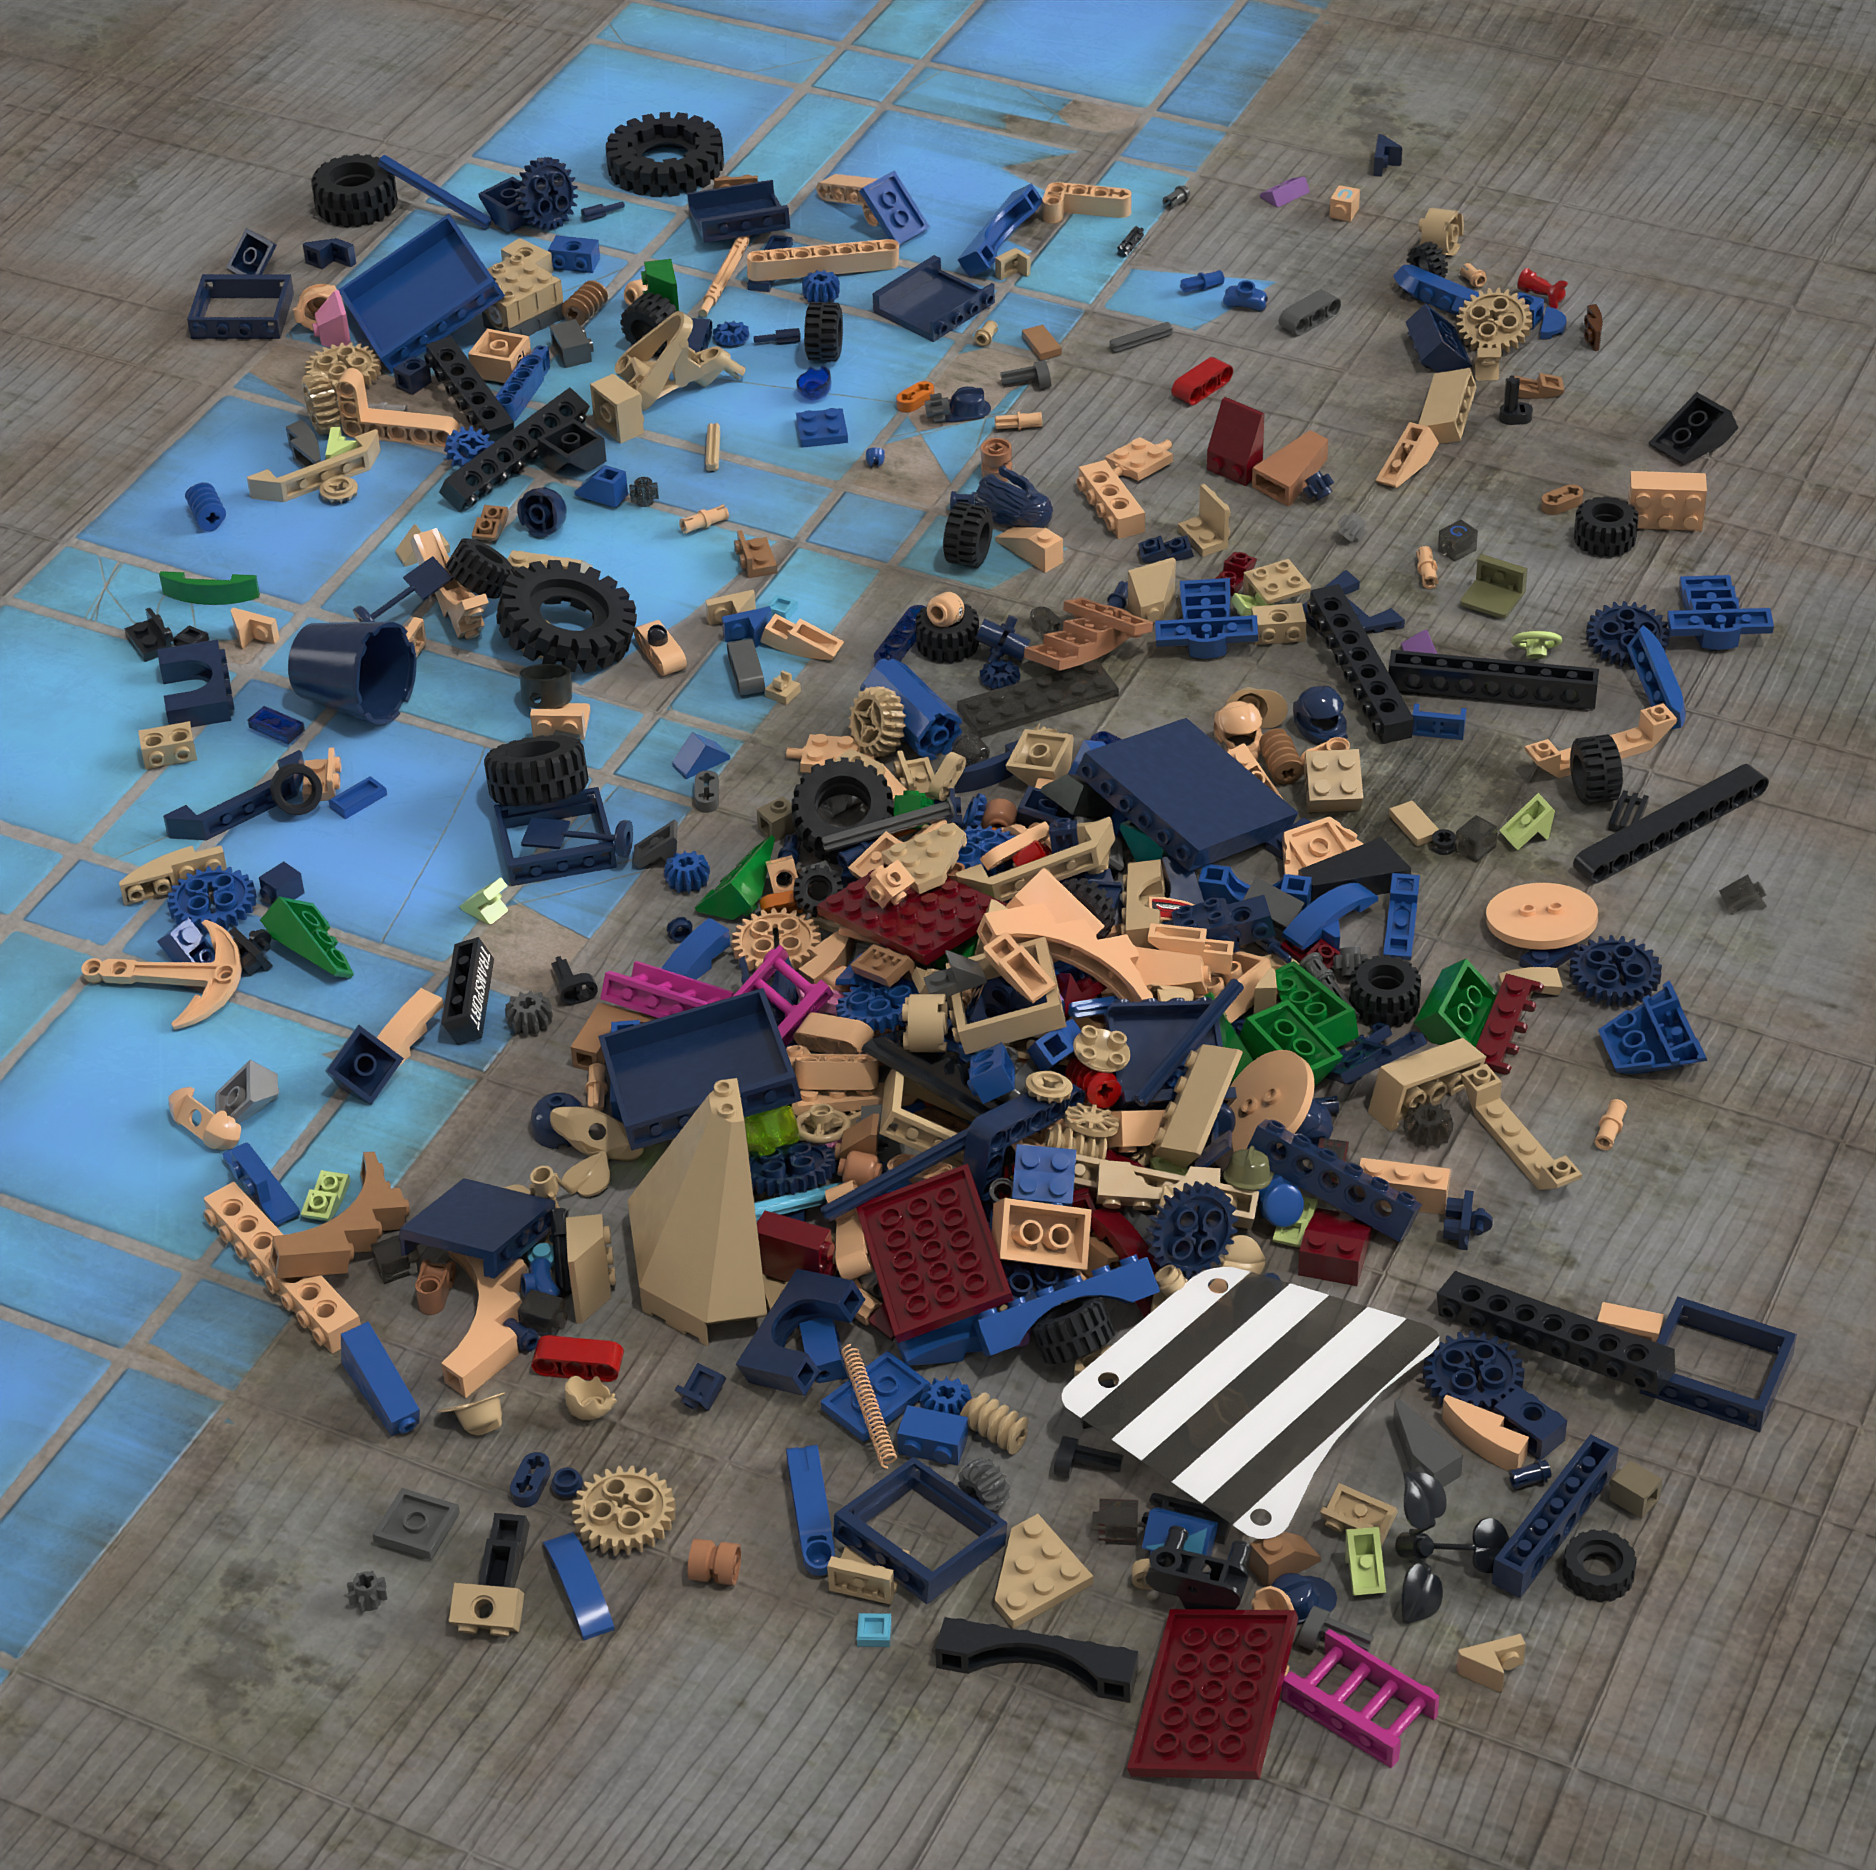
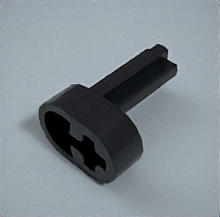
M1513 375L1506 378L1504 404L1500 406L1499 420L1506 425L1528 424L1532 421L1533 407L1528 403L1518 402L1520 378H1515Z
M561 956L555 958L556 962L551 963V966L559 983L557 991L561 1001L566 1005H575L593 999L598 992L594 977L589 973L573 975L567 959L562 960Z
M1062 1436L1056 1455L1053 1475L1070 1478L1074 1462L1120 1472L1124 1455L1078 1445L1079 1439Z

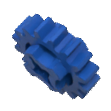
M462 426L459 432L453 430L451 436L448 435L444 448V452H447L446 460L452 459L451 466L458 465L460 469L495 442L488 441L490 435L486 434L483 436L481 434L482 429L475 432L473 427L470 426L469 430L466 431Z

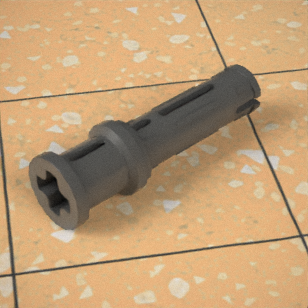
M1318 952L1305 956L1299 965L1354 1009L1334 981V972L1331 969H1327L1323 964L1322 956ZM1355 1010L1356 1021L1358 1022L1360 1014Z

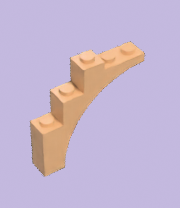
M437 528L413 535L410 543L418 564L421 565L433 556L448 572L446 563L449 560V556ZM453 578L452 581L431 595H436L444 618L450 616L458 639L465 637L466 640L480 635L485 626L482 614L489 603L486 594L476 596Z
M1044 902L984 913L977 930L984 946L1006 931L1017 944L1045 936L1052 958L1073 965L1093 976L1109 988L1119 999L1140 1002L1144 999L1153 998L1152 993L1144 984L1139 970L1135 968L1139 954L1127 934L1097 940L1095 931L1091 929L1085 918L1056 924L1053 915L1048 911Z
M448 1251L449 1256L463 1267L470 1276L479 1294L477 1312L468 1333L459 1346L441 1362L445 1384L465 1398L519 1355L517 1336L511 1328L503 1325V1323L508 1318H514L519 1323L524 1320L522 1301L517 1295L521 1291V1274L527 1273V1266L521 1258H518L493 1279L484 1276L483 1259Z

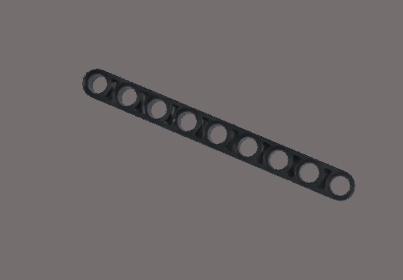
M1743 764L1582 850L1575 857L1573 868L1593 884L1600 883L1759 797L1767 789L1769 779L1751 765Z

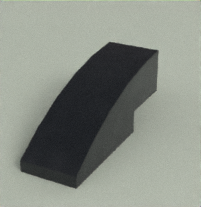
M494 1513L490 1539L486 1540L478 1585L515 1588L530 1527L526 1515Z

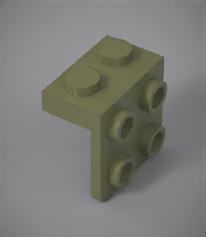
M1481 554L1477 559L1476 580L1462 596L1461 606L1492 615L1496 618H1506L1526 592L1528 568Z

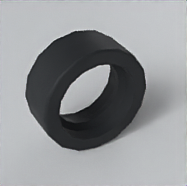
M292 763L284 765L276 771L271 779L270 792L272 799L281 810L288 814L302 815L309 813L317 807L321 800L323 791L321 780L311 768L304 764ZM293 774H301L307 777L312 786L311 795L308 800L297 805L285 801L281 794L283 781Z

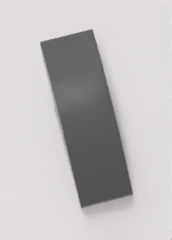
M302 419L286 426L293 460L302 468L321 462L318 441L310 427Z

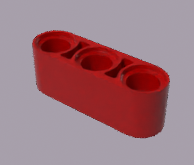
M1209 357L1176 379L1171 393L1174 397L1190 405H1195L1226 385L1232 378L1233 367L1215 357Z
M1034 840L1014 854L1012 859L1016 866L1019 867L1052 855V850L1044 841Z
M546 1335L538 1340L531 1367L535 1373L545 1377L569 1379L573 1376H579L583 1380L591 1381L597 1376L601 1382H612L618 1378L624 1349L620 1344L613 1341Z

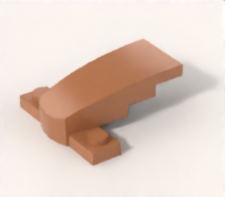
M1083 597L1064 601L1063 611L1072 613L1073 617L1078 619L1064 621L1063 631L1044 634L1043 644L1024 648V658L1059 671L1075 667L1107 654L1130 637L1139 638L1142 634L1152 632L1153 622L1131 615L1121 608L1103 605Z

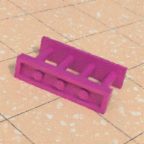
M779 945L776 949L770 950L765 955L762 965L732 997L764 988L767 999L785 1013V1019L778 1026L784 1045L787 1046L794 1039V1033L808 1014L818 1013L834 993L821 979L817 984H811L785 962L789 955ZM776 970L804 992V998L798 1005H791L766 983Z
M635 961L631 977L613 971L605 972L600 999L662 1018L730 998L734 995V992Z
M1328 1629L1325 1633L1324 1653L1326 1655L1305 1678L1299 1677L1291 1671L1284 1677L1282 1700L1392 1768L1400 1758L1401 1739L1398 1737L1420 1713H1423L1432 1720L1436 1719L1438 1716L1439 1695L1430 1687L1419 1684L1352 1643L1348 1637ZM1337 1662L1353 1670L1351 1675L1333 1694H1327L1316 1687ZM1365 1678L1381 1688L1360 1712L1354 1711L1343 1704ZM1392 1696L1408 1704L1407 1708L1388 1729H1383L1370 1721Z

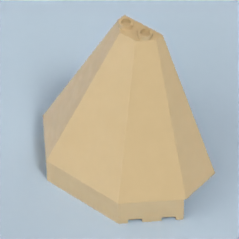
M737 1078L720 1080L715 1083L714 1090L706 1097L627 1200L642 1311L650 1316L655 1314L666 1320L667 1325L683 1334L688 1332L698 1337L699 1342L705 1346H709L707 1325L761 1318L767 1315L746 1130Z

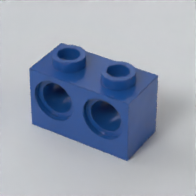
M1002 1042L971 1056L970 1068L968 1069L970 1080L967 1083L971 1093L974 1096L978 1095L983 1104L1015 1089V1065Z

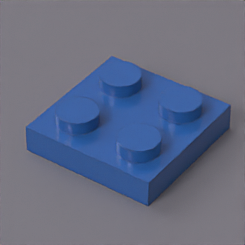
M829 408L819 411L807 410L796 413L801 448L848 443L843 408Z

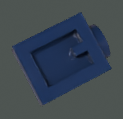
M1060 818L1055 820L1054 823H1050L1049 835L1052 854L1079 845L1077 820L1071 821L1070 818Z

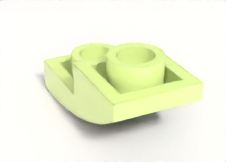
M321 1170L314 1190L309 1189L301 1216L330 1221L336 1214L351 1181L349 1175Z

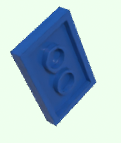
M895 170L859 190L888 239L897 241L899 245L930 228Z
M888 1350L865 1367L871 1382L870 1385L879 1405L878 1408H880L884 1418L885 1426L906 1410L907 1405L912 1406L920 1400L926 1384L931 1385L929 1381ZM851 1379L820 1401L821 1410L861 1441L865 1442L871 1438Z

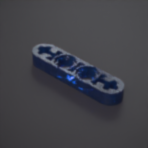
M914 605L907 609L875 651L874 666L881 659H886L887 661L895 659L901 662L916 642V621L914 619H916L917 613H920V610L925 606ZM904 630H913L911 632H902ZM900 644L902 646L893 647L891 645Z

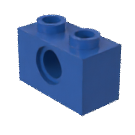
M556 235L548 249L552 256L553 269L593 273L600 260L599 241L597 239Z

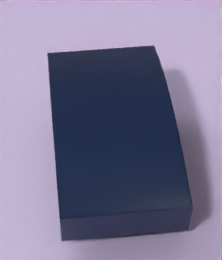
M1188 535L1177 537L1167 542H1163L1162 536H1158L1138 543L1143 562L1156 563L1173 557L1176 561L1194 557Z

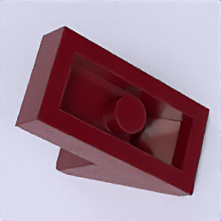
M1059 973L1056 977L1060 990L1059 993L1065 1003V1018L1069 1016L1067 1011L1069 1010L1068 1005L1071 1002L1093 999L1107 989L1105 985L1097 979L1091 978V976H1086L1075 982L1070 973Z

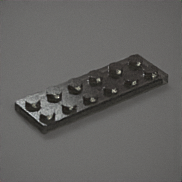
M1096 659L1075 667L1041 675L957 701V710L974 734H976V737L983 738L1118 697L1119 688Z

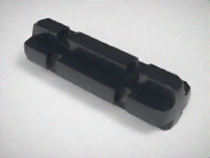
M1135 226L1117 247V254L1127 257L1144 236V229Z

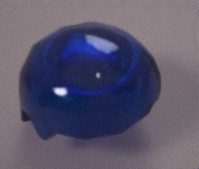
M821 366L819 370L809 367L806 373L801 374L796 380L798 393L809 400L824 398L831 390L830 371L825 366Z

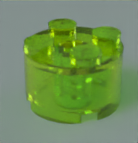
M792 1104L744 1118L748 1150L758 1151L760 1156L772 1154L776 1151V1147L784 1144H793L800 1140L799 1128Z

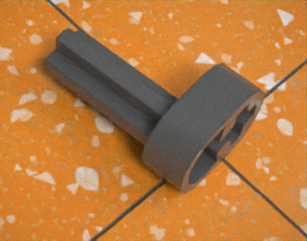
M1046 360L1033 362V366L1000 372L1003 386L1036 379L1039 389L1051 387V377Z
M1314 1605L1301 1629L1297 1643L1304 1648L1314 1651L1322 1635L1325 1636L1327 1630L1331 1629L1339 1635L1348 1637L1352 1643L1369 1652L1374 1636L1329 1618V1611Z

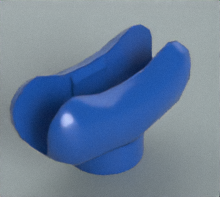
M1243 280L1237 286H1229L1223 298V303L1226 306L1246 307L1256 311L1265 310L1266 302L1268 301L1267 294L1255 288V284L1249 280Z
M540 1257L531 1262L528 1273L521 1274L522 1295L524 1298L534 1297L541 1308L555 1309L560 1303L557 1297L560 1295L561 1290L551 1278V1262L547 1258Z

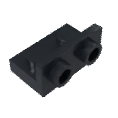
M151 608L145 609L146 621L124 628L126 637L144 662L158 658L157 649L172 647L171 642L174 641L170 628L164 627L161 616L159 614L156 615Z

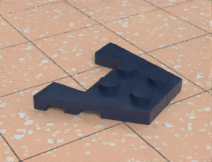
M1345 570L1325 586L1339 584L1344 594L1347 595L1359 590L1360 581ZM1348 599L1365 631L1371 630L1375 634L1383 632L1384 628L1395 626V630L1404 628L1405 619L1392 608L1369 617ZM1306 602L1302 605L1306 622L1318 632L1314 617L1310 616L1307 611Z
M1377 1022L1370 1027L1372 1033L1369 1036L1364 1037V1035H1360L1354 1040L1356 1046L1348 1051L1345 1049L1339 1051L1343 1055L1342 1061L1325 1078L1347 1085L1353 1084L1360 1080L1363 1075L1428 1043L1423 1033L1411 1031L1388 1046L1378 1044L1393 1034L1387 1024Z

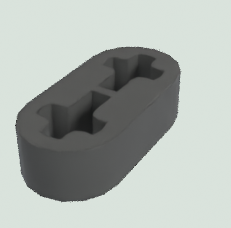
M701 771L695 776L694 796L695 806L698 811L709 813L719 807L718 774L713 771Z

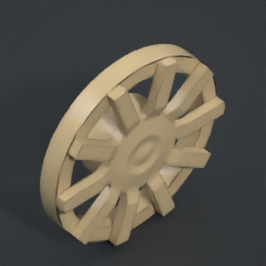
M1077 1103L1076 1106L1067 1107L1064 1122L1072 1130L1087 1136L1110 1137L1118 1131L1119 1118L1114 1117L1110 1110L1096 1108L1097 1105L1093 1104L1091 1107Z

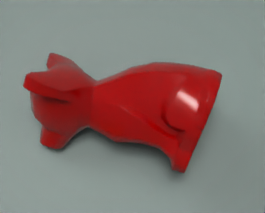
M1525 268L1520 273L1517 282V288L1523 292L1529 293L1532 291L1535 294L1547 295L1550 307L1555 309L1558 308V303L1564 300L1566 296L1565 287L1568 285L1563 280L1558 281L1555 285H1551L1546 279L1537 276L1530 268Z

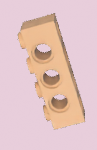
M1103 460L1080 466L1079 477L1076 479L1078 489L1083 491L1088 503L1094 506L1098 516L1106 522L1108 530L1112 531L1117 539L1144 533V510L1107 461Z

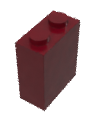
M764 1210L757 1222L762 1274L789 1282L796 1269L830 1276L835 1275L836 1264L833 1263L835 1245L832 1243L831 1229Z

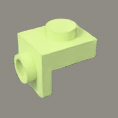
M1235 593L1231 599V603L1237 609V613L1240 616H1250L1253 606L1274 604H1266L1258 593H1256L1255 597Z

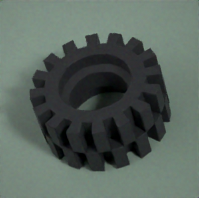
M1431 241L1425 242L1412 248L1407 254L1409 257L1407 258V263H1410V265L1443 278L1448 273V269L1445 268L1448 266V262L1444 261L1446 255L1442 256L1443 250L1441 248L1437 249L1438 245L1436 243L1433 244Z
M820 864L815 865V868L808 866L806 871L799 873L798 878L795 879L793 889L794 902H797L799 910L802 908L803 913L806 915L810 913L812 917L816 918L818 915L816 905L826 900L830 895L843 890L842 880L840 876H836L837 872L834 869L831 872L828 866L820 868ZM814 882H822L828 887L829 894L825 899L817 901L808 895V887Z

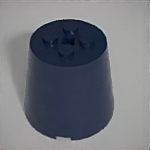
M395 622L310 623L299 631L292 643L288 658L289 681L294 692L301 698L370 723L387 724L401 714L399 712L403 702H408L412 694L417 667L414 643L409 642L406 636L408 631L402 625Z

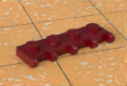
M1506 973L1476 1046V1049L1486 1056L1484 1064H1487L1493 1072L1504 1075L1510 1073L1511 1066L1503 1063L1506 1053L1510 1055L1518 1054L1519 1047L1511 1043L1515 1032L1526 1033L1528 1026L1526 1023L1520 1022L1523 1011H1535L1536 1003L1528 999L1531 991L1535 993L1543 991L1544 985L1541 982Z

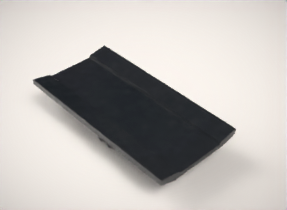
M906 1029L873 1038L865 1043L861 1049L976 1118L1004 1104L997 1098L983 1104L978 1095L974 1096L971 1093L967 1083L970 1080L968 1073L970 1061L966 1064L961 1062L959 1053L949 1050L940 1056L935 1052L912 1053L910 1050H904L903 1033L906 1032Z

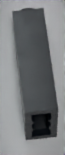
M1382 837L1298 870L1299 876L1312 877L1311 903L1328 891L1349 883H1359L1375 895L1390 893L1392 873L1411 875V867Z

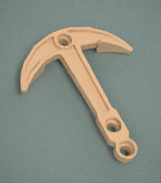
M204 920L202 925L210 935L215 950L214 962H137L136 960L107 959L102 962L100 959L92 958L83 963L81 970L85 979L94 984L103 980L105 983H117L120 985L143 982L206 987L201 998L200 995H195L186 1009L171 1023L175 1030L196 1024L223 1007L237 989L241 978L242 966L239 949L229 932L214 922Z

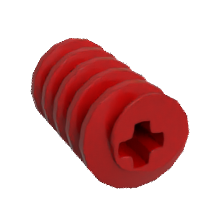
M1076 1056L1069 1061L1065 1076L1071 1083L1085 1091V1099L1092 1105H1097V1108H1108L1119 1099L1122 1086L1111 1072L1106 1073L1093 1070L1085 1066Z

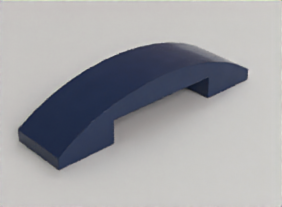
M1019 740L1006 744L1005 753L965 767L954 786L955 794L983 789L1013 776L1014 774L1006 769V764Z

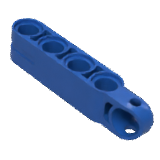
M536 346L529 355L523 357L495 396L513 422L523 412L543 383L544 376L550 369V353L547 346Z
M818 1445L786 1449L787 1464L805 1569L812 1575L824 1576L828 1574L827 1565L831 1556L835 1557V1548Z

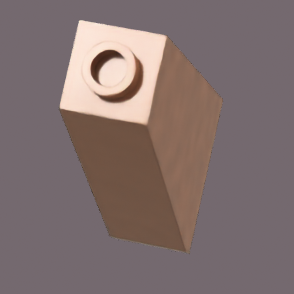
M1309 430L1254 466L1252 487L1289 507L1307 486L1304 480L1318 472L1328 459V439Z

